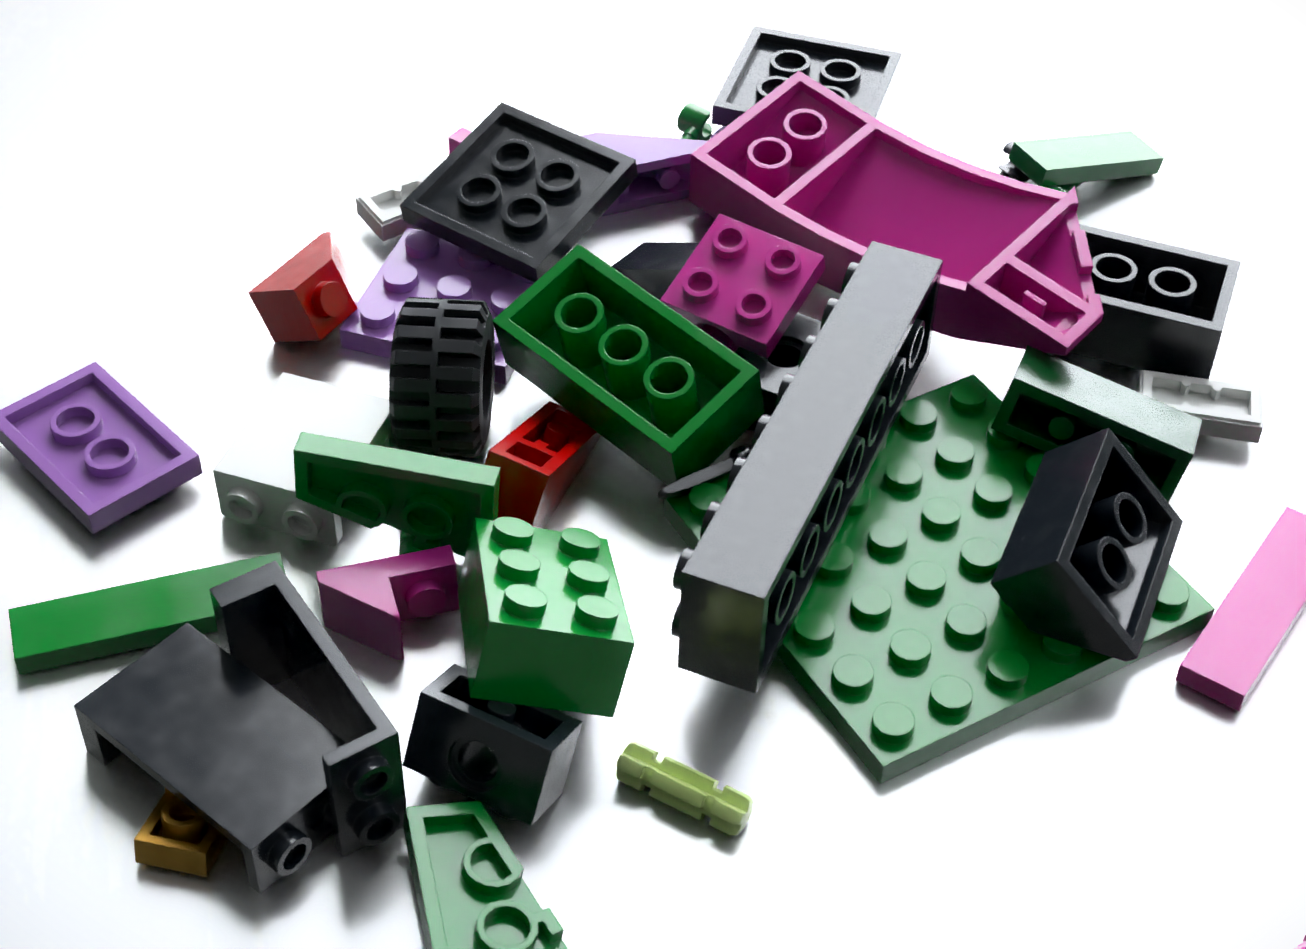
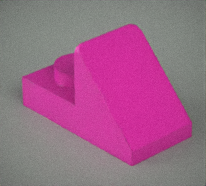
M450 545L316 572L324 626L395 660H404L401 632L402 621L426 618L440 613L460 610L457 590V567Z

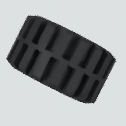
M409 297L405 300L395 323L389 373L390 423L398 449L428 455L478 457L488 439L491 423L495 374L494 325L492 315L485 301Z

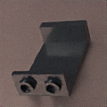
M276 560L210 588L221 648L271 686L291 677L322 724L347 743L322 755L335 845L341 856L345 857L365 846L377 845L390 838L396 830L403 827L405 808L407 807L399 733Z
M188 622L74 705L86 750L105 766L121 753H124L243 851L250 886L259 894L264 892L281 876H288L297 871L304 864L310 852L333 833L322 755L347 743Z

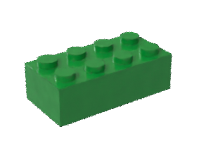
M580 244L574 247L493 319L501 351L508 366L666 485L709 467L765 413L759 369Z

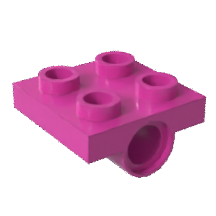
M719 214L660 301L734 353L741 347L768 359L825 270L824 255Z

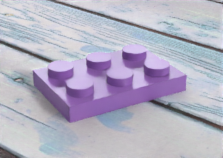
M96 361L0 410V443L92 534L203 473L199 454Z

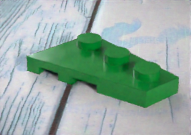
M306 432L300 433L294 447L296 498L370 529L384 523L413 535L415 539L412 546L420 550L450 545L453 553L465 557L474 518L493 521L498 518L500 467Z

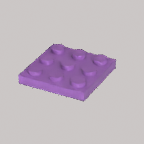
M407 227L357 302L358 309L345 320L339 329L341 347L391 358L396 319L407 298L483 300L487 303L494 319L535 282L429 232ZM494 328V382L506 385L514 369L505 363Z

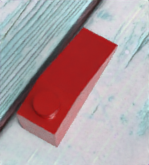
M551 401L545 404L488 451L484 465L500 467L498 518L514 517L526 521L532 527L543 528L601 435L563 406Z

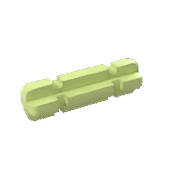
M630 742L623 753L620 754L616 764V777L619 781L639 791L644 790L645 786L651 788L649 796L700 821L707 815L711 817L710 826L731 836L739 835L748 823L753 800L749 795L728 785L723 788V791L717 789L718 780L668 756L664 757L662 761L657 760L659 752L639 742Z

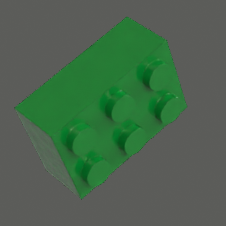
M499 517L494 521L474 518L457 588L470 698L613 718L635 642L608 540L599 538L593 532L581 528H566L561 532L532 527L526 521L514 517Z

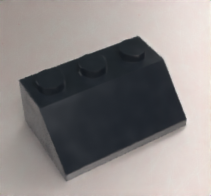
M1107 428L1045 452L990 584L998 592L1002 601L1014 611L1031 632L1125 662L1138 658L1183 520L1111 429Z

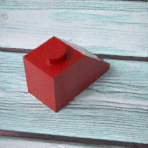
M331 232L320 234L248 292L274 342L321 341L358 309L356 281Z

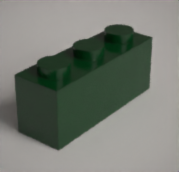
M1027 345L991 429L1047 452L1110 428L1169 503L1194 456L1202 419Z

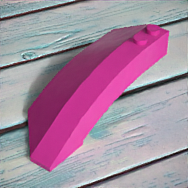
M801 71L793 74L691 154L689 201L715 219L719 214H722L824 255L825 270L817 283L841 294L843 279L851 262L860 263L871 242L875 241L943 260L932 331L953 338L1025 350L1027 345L1044 353L1066 356L1102 321L1104 311L1100 294H1095L1091 277L1093 263L1085 230L1080 229L1077 216L1079 202L1075 186L1066 193L1021 182L973 166L926 146L882 123Z

